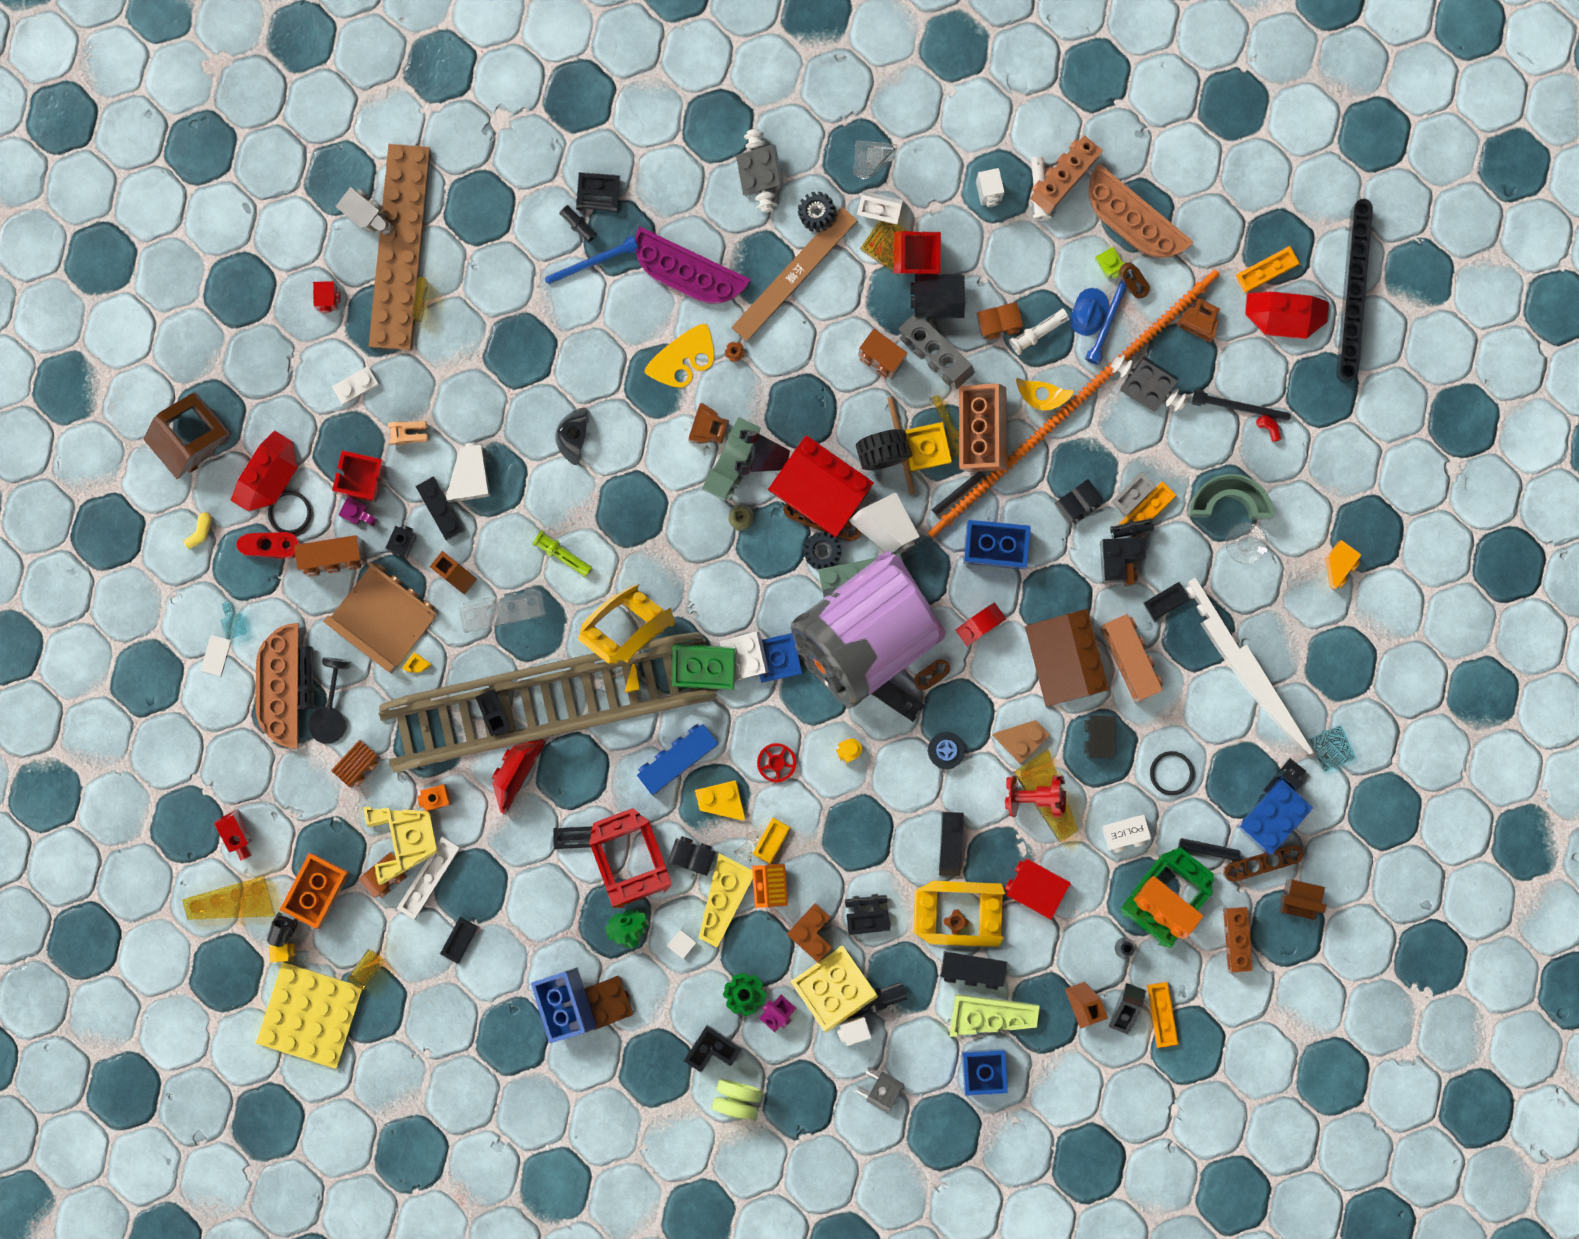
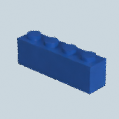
M698 723L688 730V736L684 739L680 736L671 743L673 747L666 752L663 749L654 756L656 760L653 763L649 764L647 762L638 769L640 773L637 774V777L652 796L719 745L704 724L701 726Z

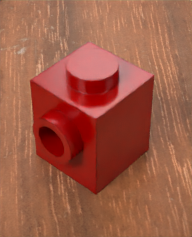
M334 281L313 282L314 308L319 310L320 313H331L332 310H337V304L341 303L340 291H337L336 283Z

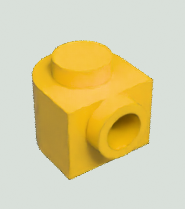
M853 738L837 744L839 747L836 749L840 761L845 760L846 763L857 759L862 752L861 743Z
M285 944L283 947L269 946L270 963L293 961V956L296 955L295 944Z

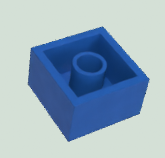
M1004 1049L961 1051L965 1096L1008 1093L1006 1054Z

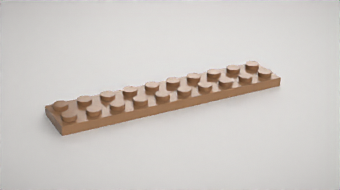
M388 144L382 204L384 208L382 211L388 215L385 219L392 224L394 229L389 235H385L382 232L379 235L369 337L370 348L411 351L430 147Z

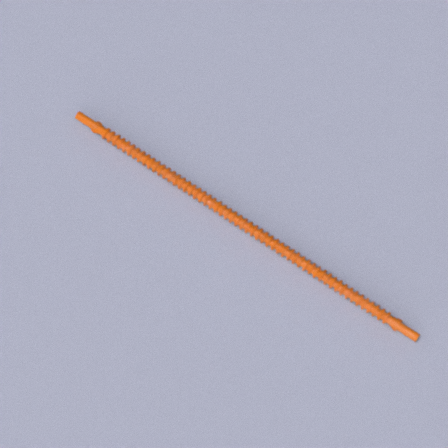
M1214 269L1201 282L1195 283V287L1191 291L1188 290L1187 295L1183 294V299L1179 298V302H1175L1174 307L1170 306V311L1166 310V314H1162L1161 319L1157 318V323L1153 322V326H1149L1148 331L1144 330V335L1140 334V338H1136L1135 343L1131 342V347L1127 346L1126 351L1122 350V355H1125L1124 360L1127 362V360H1131V356H1136L1135 352H1140V348L1145 347L1144 344H1149V340H1153V336L1158 335L1157 332H1162V328H1166V324H1171L1170 320H1175V316H1179V312H1184L1183 308H1188V304H1192V300H1197V296L1204 293L1206 287L1220 275L1219 272ZM1109 362V367L1105 366V370H1101L1100 375L1096 374V379L1092 378V382H1088L1087 387L1083 386V391L1079 390L1078 395H1074V399L1070 398V402H1066L1065 407H1061V411H1056L1057 414L1052 415V419H1047L1048 423H1043V427H1039L1038 432L1034 431L1035 435H1030V439H1026L1025 444L1021 443V447H1017V451H1013L1012 456L1008 455L1007 470L991 471L990 476L986 475V480L982 479V483H978L977 488L973 487V492L969 491V495H965L964 500L960 499V504H955L956 507L951 508V512L947 515H943L941 517L942 520L927 534L933 539L947 525L950 527L954 519L960 517V513H965L964 509L968 510V506H972L973 501L977 502V498H981L982 493H987L986 489H991L990 486L995 485L996 480L1000 481L999 477H1004V473H1008L1009 468L1013 469V465H1017L1018 460L1022 461V456L1026 457V453H1030L1031 448L1035 449V444L1039 445V441H1043L1044 436L1048 437V432L1052 433V429H1056L1057 424L1061 425V420L1065 421V417H1069L1070 412L1074 413V408L1078 409V405H1082L1083 400L1087 401V396L1091 397L1092 392H1096V388L1100 389V385H1104L1105 380H1109V376L1113 377L1112 363Z

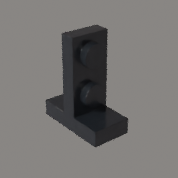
M1288 758L1263 791L1267 794L1278 780H1283L1293 790H1297L1303 784L1300 779L1306 770L1294 760Z

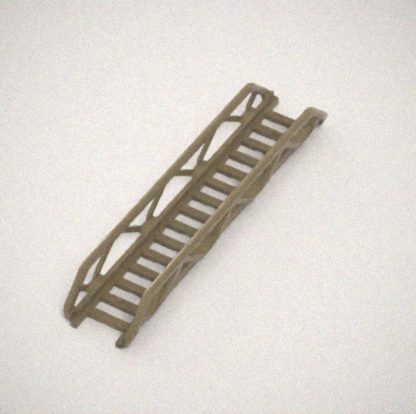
M699 632L672 635L650 640L639 651L648 649L653 651L636 654L629 663H626L624 660H618L616 664H608L606 661L595 664V661L603 659L596 653L415 693L382 703L379 706L380 713H378L380 720L398 719L405 751L404 756L389 759V766H392L393 772L398 773L435 762L504 748L510 745L526 743L682 706L714 701L717 698V689L691 688V691L679 693L678 687L672 686L671 655L673 644L694 640V642L683 645L707 646L706 639ZM663 657L671 695L659 698L650 660ZM642 662L650 700L638 702L636 691L629 692L630 704L618 707L610 669L622 667L625 684H627L631 671L630 665ZM568 667L571 668L570 670H565V671H561V672H557V673H552V674H548V675H543V676H539V677H535V678H530V679H526V680H521V681H517V682H513V681H512V680H515V679H520V678H524V677H528V676H533V675H537V674H542V673H546V672H551V671H555V670H559V669H564V668H568ZM600 671L602 672L610 708L603 711H597L590 679L591 673ZM578 676L582 678L589 714L577 716L569 678ZM561 680L569 718L557 721L549 683ZM538 685L541 687L548 723L536 725L528 689ZM489 686V688L431 701V698H436L475 688ZM495 688L497 695H500L501 704L507 715L510 729L506 733L490 736L484 722L487 737L475 739L467 702L476 700L475 696ZM520 690L528 728L516 730L508 695V692ZM406 704H407L406 707L389 710V709H391V708H394V707L396 708V707H399V706H402V705H406ZM459 704L467 740L457 744L454 742L447 706ZM437 708L446 746L434 748L427 716L428 710ZM418 713L426 751L414 753L406 715Z

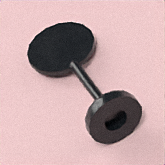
M323 657L322 659L324 666L333 668L327 707L315 710L308 722L311 736L320 743L332 744L338 741L345 732L346 722L343 714L337 709L332 708L338 669H350L352 661L332 657Z

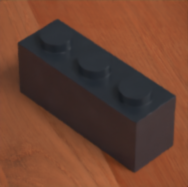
M943 951L940 977H944V982L956 983L957 980L965 981L964 985L977 987V983L986 984L985 988L998 990V986L1004 987L1007 961Z

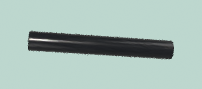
M978 471L932 508V512L936 516L983 479L985 477L983 473Z

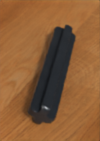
M1180 838L1178 848L1181 847L1186 851L1239 861L1241 854L1240 850L1185 838Z

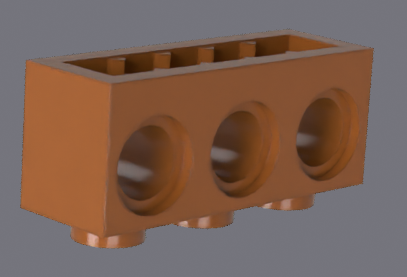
M1248 907L1223 908L1227 971H1252Z

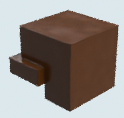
M1286 879L1284 892L1280 899L1281 906L1279 912L1315 920L1317 912L1325 913L1327 905L1322 904L1325 887Z

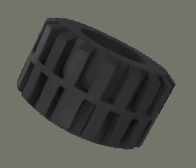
M901 429L875 433L862 438L855 444L863 470H878L891 467L908 460L912 456L906 431Z

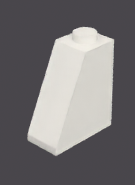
M476 442L467 443L465 447L459 450L446 495L449 503L490 497L483 447Z

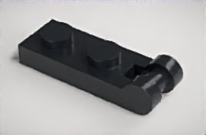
M889 680L871 693L911 722L915 721L917 718L916 714L925 706ZM907 701L912 704L909 711L903 708Z

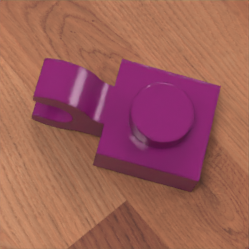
M347 497L338 514L340 517L356 525L362 520L374 527L377 521L375 517L365 513L367 506Z

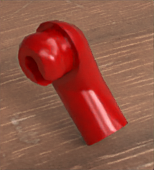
M1267 415L1257 418V427L1269 430L1272 442L1282 440L1279 425L1275 420Z

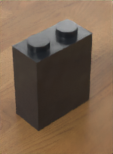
M915 274L914 282H910V295H914L910 299V309H914V317L964 318L966 303L965 275Z

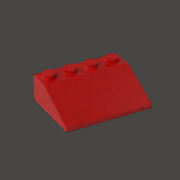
M806 435L770 485L768 491L836 538L868 495L875 482Z

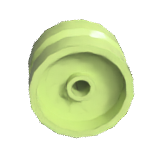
M719 1079L716 1090L720 1094L728 1096V1098L715 1097L711 1109L739 1119L757 1120L759 1109L747 1102H761L764 1091L739 1082Z

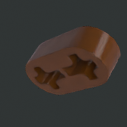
M1130 262L1123 264L1119 269V275L1129 292L1139 299L1146 297L1150 291V286L1139 268ZM1129 269L1132 270L1131 274L1133 275V278H1130L1128 276L1127 271ZM1136 283H1139L1141 285L1142 290L1139 292L1137 291L1138 288L1135 285Z
M939 659L927 666L915 676V687L919 690H927L944 679L950 672L949 663ZM939 663L941 666H946L944 669L945 674L942 675L939 672L935 676L932 672L937 669L936 664ZM929 674L932 678L927 681V686L918 684L920 681L919 676L926 677Z

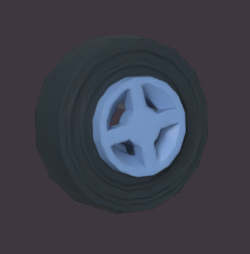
M942 732L931 739L927 751L929 759L935 766L941 769H952L963 760L965 746L961 738L956 734Z

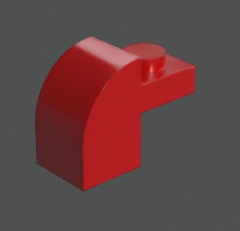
M994 602L968 619L955 631L968 647L1005 621L1006 617Z

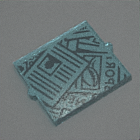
M1341 725L1328 731L1323 730L1321 734L1309 739L1324 772L1336 767L1340 768L1343 766L1342 764L1356 759Z

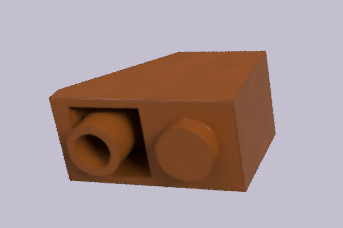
M441 551L429 566L464 595L477 580L474 575L444 551Z
M1085 982L1065 989L1080 1029L1108 1019L1101 998Z

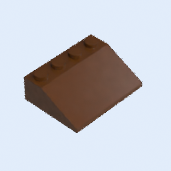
M1088 609L1025 626L1046 707L1109 690Z

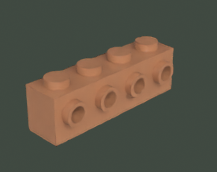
M1085 135L1080 140L1075 139L1069 146L1070 151L1068 154L1063 153L1056 161L1058 165L1055 168L1051 166L1044 176L1046 178L1044 181L1039 180L1032 188L1034 193L1030 199L1048 214L1069 193L1103 152L1099 146Z

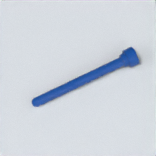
M634 236L625 238L626 241L620 246L546 276L545 282L551 284L624 252H631L633 254L636 252L635 249L639 251Z
M1122 279L1119 282L1094 348L1088 350L1085 360L1092 364L1100 365L1103 359V352L1101 350L1126 289Z

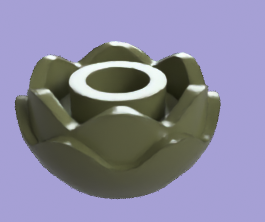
M737 505L730 510L728 521L736 530L742 531L752 526L754 513L746 505Z

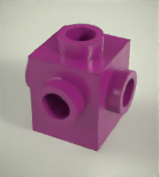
M781 994L774 1002L771 1000L767 1002L762 1008L764 1013L759 1019L775 1033L780 1027L784 1029L792 1021L790 1016L797 1008Z

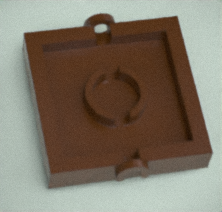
M619 975L585 988L597 1027L594 1030L634 1015L628 1000L630 996L628 991L624 990Z

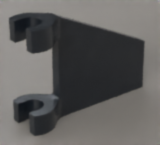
M740 430L739 438L745 439L747 444H754L751 462L736 461L734 470H740L741 475H748L751 472L779 471L783 468L789 459V449L756 431Z

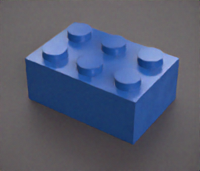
M968 520L966 523L963 564L1025 570L1028 561L1031 526Z
M1278 780L1238 824L1237 828L1267 855H1272L1313 810V807L1286 782Z
M578 967L531 982L549 1044L597 1028Z

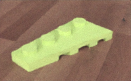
M955 994L950 1037L963 1034L972 1035L981 1032H998L1000 1030L1036 1028L1039 1005Z

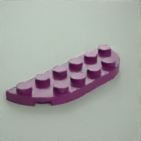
M640 226L637 230L635 241L639 251L638 249L635 250L642 269L657 282L697 301L708 304L730 301L740 295L751 281V279Z

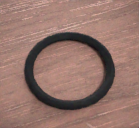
M285 491L280 498L294 495L305 503L307 507L305 522L294 530L280 528L272 517L274 504L268 507V519L273 528L278 532L296 534L308 525L312 513L311 506L302 494L295 491Z
M1176 751L1164 752L1158 755L1151 764V782L1163 794H1181L1192 784L1194 778L1193 765L1182 753ZM1165 756H1178L1189 767V780L1179 790H1165L1155 780V766Z

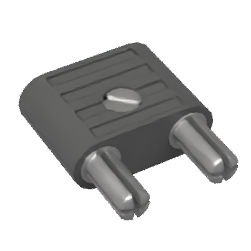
M868 1067L865 1073L877 1080L874 1087L869 1092L861 1086H857L858 1089L855 1092L867 1098L866 1101L889 1114L904 1087V1083L883 1071L879 1073Z

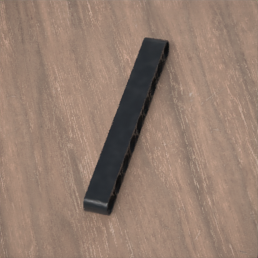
M1367 199L1358 200L1350 211L1336 376L1342 383L1351 382L1359 372L1373 205ZM1357 206L1364 207L1366 214H1360ZM1355 227H1362L1364 234H1358ZM1354 246L1362 249V255L1354 252ZM1352 267H1358L1361 271V274H1354L1352 272ZM1350 287H1356L1359 290V295H1353L1350 292ZM1349 307H1354L1357 310L1356 316L1349 313ZM1347 327L1355 330V336H1350L1347 333ZM1346 347H1349L1353 350V356L1346 355ZM1343 368H1349L1352 376H1345Z

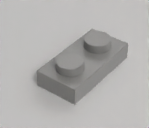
M1140 472L1111 502L1127 516L1156 486Z

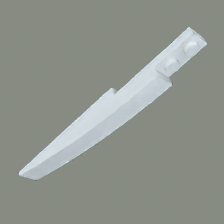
M1194 578L1187 582V588H1185L1187 594L1191 599L1195 598L1198 606H1196L1202 617L1206 616L1207 620L1200 624L1228 666L1251 696L1288 738L1305 755L1312 754L1311 747L1249 647L1245 645L1239 649L1197 579Z

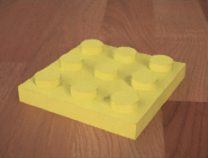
M843 945L790 981L825 1033L878 997Z

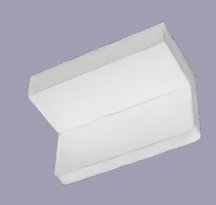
M863 191L857 215L897 224L903 200Z

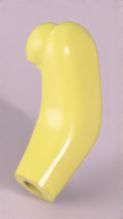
M203 512L199 514L196 531L184 540V544L188 549L207 539L212 523V517L209 513Z

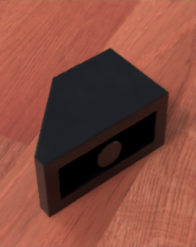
M1129 983L1125 984L1110 1020V1028L1129 1034L1143 1007L1146 990Z

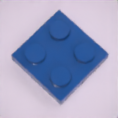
M792 633L762 640L769 672L760 674L761 683L802 674Z

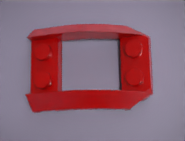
M631 808L593 823L589 844L613 908H625L624 905L660 891L665 893L672 886L649 820L640 815L638 811ZM641 829L655 869L616 884L602 844Z

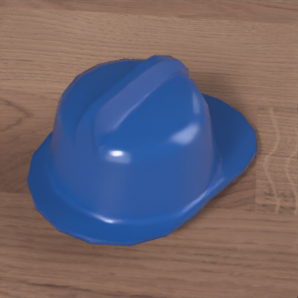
M1088 288L1077 297L1070 322L1072 328L1078 334L1084 336L1094 335L1103 325L1109 306L1108 298L1103 291L1097 288Z

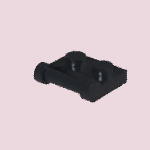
M579 172L576 210L595 209L618 213L620 175ZM584 195L612 197V201H584L583 198Z

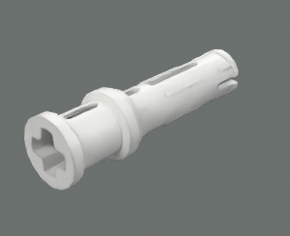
M1039 156L1038 165L1037 157L1031 158L1033 186L1039 180L1043 182L1045 179L1044 157ZM1032 201L1035 209L1033 220L1044 221L1052 218L1051 213L1048 214Z
M1061 309L1032 329H1025L1024 333L1015 339H1009L1013 350L1020 355L1030 345H1036L1038 339L1068 321V314L1064 309Z

